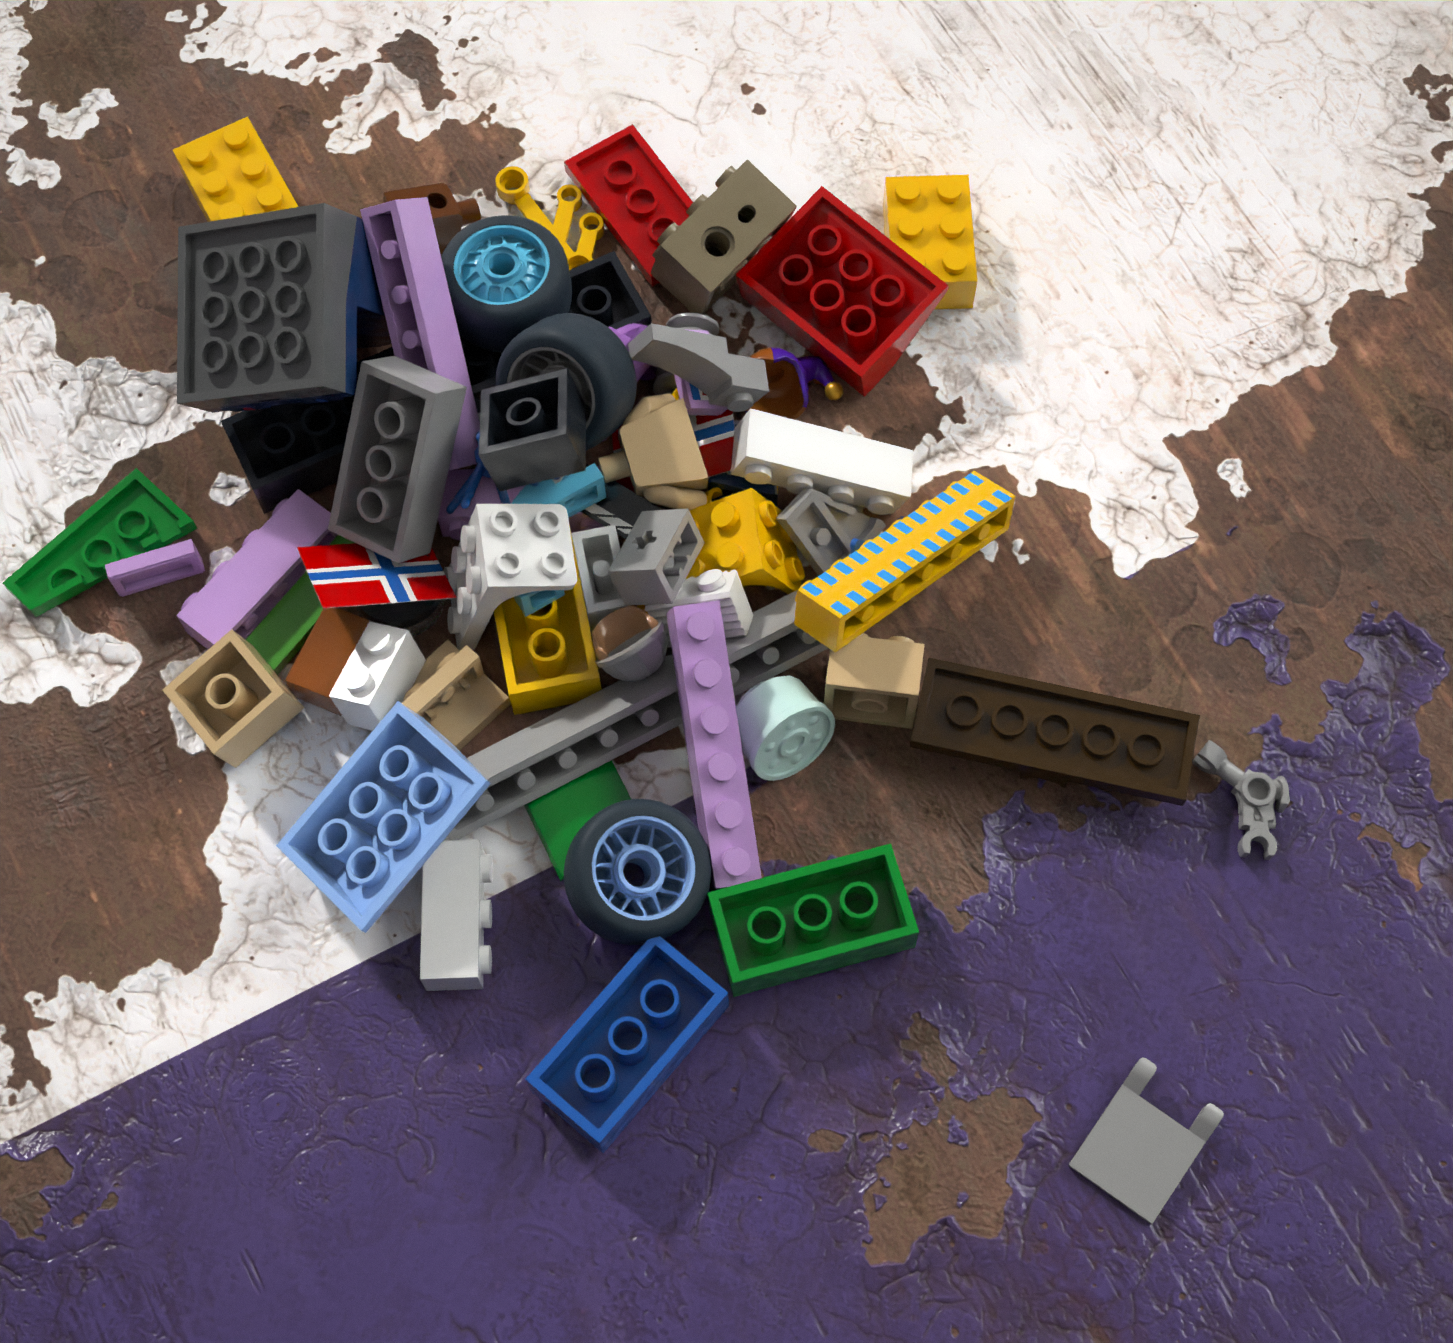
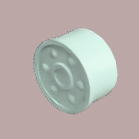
M790 675L773 677L750 688L736 705L743 754L749 760L755 773L764 780H781L807 767L825 749L834 732L835 718L833 713L825 704L816 699L800 679Z

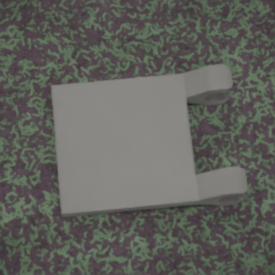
M1142 1057L1135 1064L1068 1166L1149 1224H1153L1192 1162L1220 1123L1224 1113L1214 1104L1209 1103L1199 1112L1190 1129H1186L1139 1096L1157 1069L1154 1063Z

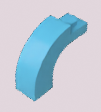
M593 463L586 467V471L566 475L557 484L550 479L539 482L535 487L530 484L526 485L513 500L512 504H560L566 508L569 518L606 498L604 476L596 464ZM564 590L535 591L515 596L514 599L526 617L565 595Z

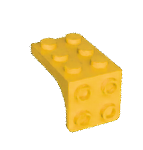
M753 488L690 510L705 543L686 579L691 576L696 578L703 572L712 569H719L722 572H730L734 569L738 572L742 586L764 585L778 588L790 594L802 586L801 581L804 580L805 573L802 562L797 556L796 545L776 519L782 510ZM637 605V607L645 611V605Z

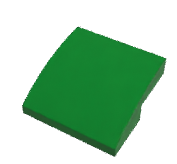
M612 760L524 805L560 881L564 880V865L569 846L582 826L607 806L624 800H631Z

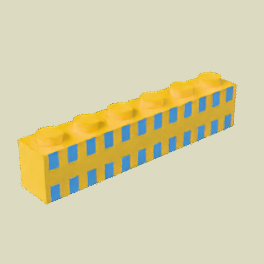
M976 471L971 472L960 481H954L945 491L932 500L924 501L917 510L902 520H896L889 529L874 539L865 541L858 550L843 560H837L830 569L815 579L806 581L799 588L795 597L794 625L832 651L837 652L1006 532L1010 525L1015 495Z

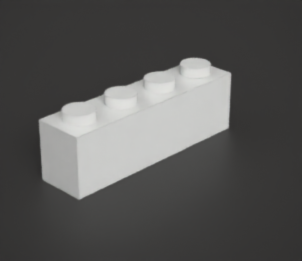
M750 408L735 427L731 474L744 477L753 484L768 483L784 487L794 494H799L804 488L815 489L830 496L836 502L865 507L875 514H893L911 497L913 450Z

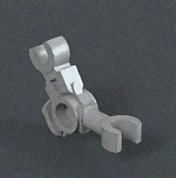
M1208 740L1192 763L1208 774L1218 775L1234 787L1231 793L1236 796L1238 802V829L1245 830V835L1238 843L1239 856L1246 858L1251 851V841H1257L1264 848V860H1270L1277 851L1275 837L1269 832V829L1276 828L1273 803L1276 801L1275 810L1282 813L1290 802L1289 787L1285 777L1278 776L1272 780L1268 775L1253 772L1250 769L1243 772L1227 759V755L1221 747Z

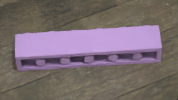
M428 198L398 199L361 209L360 212L394 355L467 387L449 470L476 464L474 451L478 447L476 433L480 430V422Z
M720 600L674 606L666 615L698 828L707 845L711 860V882L709 888L730 887L760 879L762 876Z

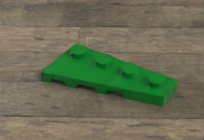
M135 468L2 582V584L29 612L38 617L107 579L105 564L165 547L198 528L195 522Z

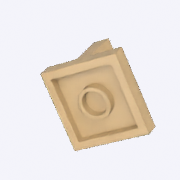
M446 640L425 659L426 661L413 686L405 694L402 704L428 721L460 751L504 711L511 702L509 697L484 674L479 656L468 645L459 650L449 640Z

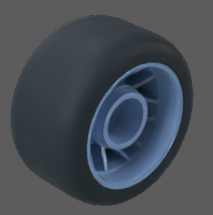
M649 799L624 800L607 806L595 814L573 838L564 865L565 890L570 905L577 917L598 936L623 945H643L648 939L659 936L664 939L684 928L701 909L711 882L710 855L698 828L687 816L674 807ZM634 863L642 868L644 872L642 886H632L627 882L623 874L625 864Z

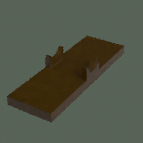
M928 658L909 747L1021 771L1020 779H1044L1057 783L1062 788H1065L1069 781L1183 806L1187 798L1200 715Z

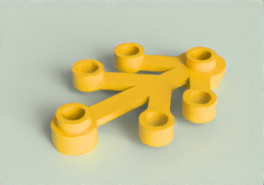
M515 166L506 167L499 171L495 179L498 196L506 203L516 205L525 218L541 224L558 239L566 254L569 270L594 260L592 257L596 241L603 237L605 231L603 218L599 214L587 213L580 218L579 228L581 237L576 252H573L566 243L574 212L578 211L582 206V195L577 186L568 184L558 190V208L554 223L552 224L529 195L530 187L526 172ZM568 196H573L576 198L573 201L563 200ZM590 224L598 226L594 230L586 229V226Z

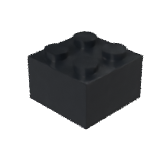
M567 368L490 387L481 391L479 457L499 492L586 471V405Z

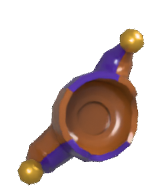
M773 347L761 349L750 356L751 358L765 360L769 392L756 401L751 409L795 420L806 410L809 402V383H817L823 386L826 397L830 400H838L843 395L842 385L834 381L829 368L821 357L804 356L796 358L789 351Z

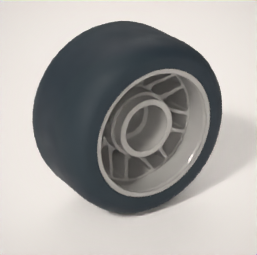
M556 314L538 321L510 341L498 363L496 386L567 368L586 405L587 451L618 430L631 412L636 397V372L627 348L620 338L606 325L581 314Z

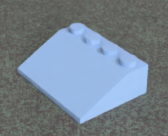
M397 701L276 846L361 931L366 933L491 783L428 721Z

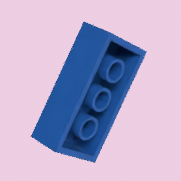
M662 937L648 939L527 1076L525 1080L528 1087L541 1101L600 1152L604 1153L729 1007L728 992Z

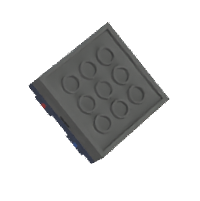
M319 203L178 227L177 404L212 413L222 411L240 412L266 409L282 404L300 402L310 404L343 400V397L355 396L357 387V348L381 347L392 344L362 218L326 203Z

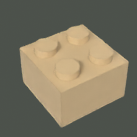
M232 629L163 689V692L211 752L235 768L305 708L256 648Z
M862 633L837 652L830 649L824 704L833 713L834 718L838 720L912 729L919 697L924 644L914 643L912 639L903 636L879 639L871 638L867 634Z

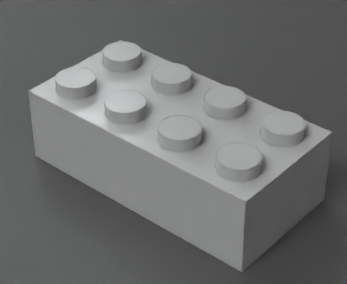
M397 356L361 362L328 526L329 531L397 563L430 553L466 394V386Z

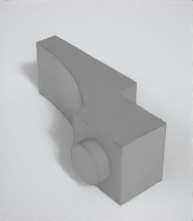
M651 323L628 343L629 354L632 360L659 367L686 380L705 393L711 405L725 406L728 410L734 412L750 409L756 401L769 392L765 360L729 354L726 337Z

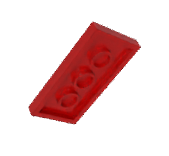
M632 124L564 161L565 172L580 189L595 212L603 218L604 224L653 287L660 283L650 274L655 262V258L652 255L660 245L657 240L672 223L675 222L680 226L689 217L686 211L693 201Z

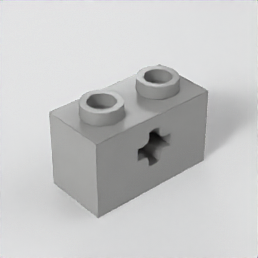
M689 509L641 512L608 570L611 581L616 586L625 605L672 604L705 543Z

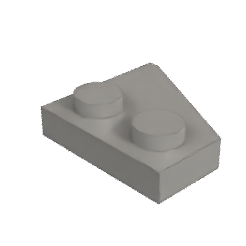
M804 488L776 517L777 521L818 576L830 569L837 560H843L850 555V542L852 539L856 538L864 541L874 539L886 527L882 520L864 515L856 511L857 509L836 502L830 496L809 488Z

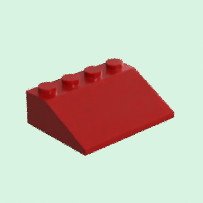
M823 186L809 198L736 274L741 296L812 355L821 357L828 368L864 397L893 368L949 289V286Z

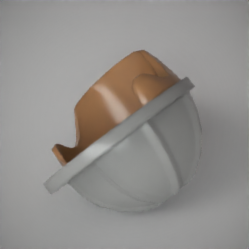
M635 605L620 608L605 616L592 631L597 666L612 677L623 681H638L651 676L652 673L659 669L667 650L665 625L662 620H656Z

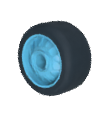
M512 215L492 216L478 220L459 231L448 243L441 258L459 334L479 348L503 353L510 341L525 329L549 316L569 312L572 299V285L566 254L558 239L548 229L533 220Z

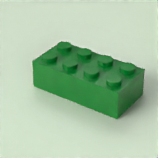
M891 843L707 893L708 909L733 997L915 948L919 935Z

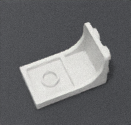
M476 504L468 525L462 526L459 545L454 546L452 549L451 563L449 567H444L443 570L457 597L451 599L452 607H449L447 620L450 634L456 635V643L459 650L466 645L471 649L476 648L494 610L504 601L529 592L571 590L577 582L576 566L568 513L563 505Z

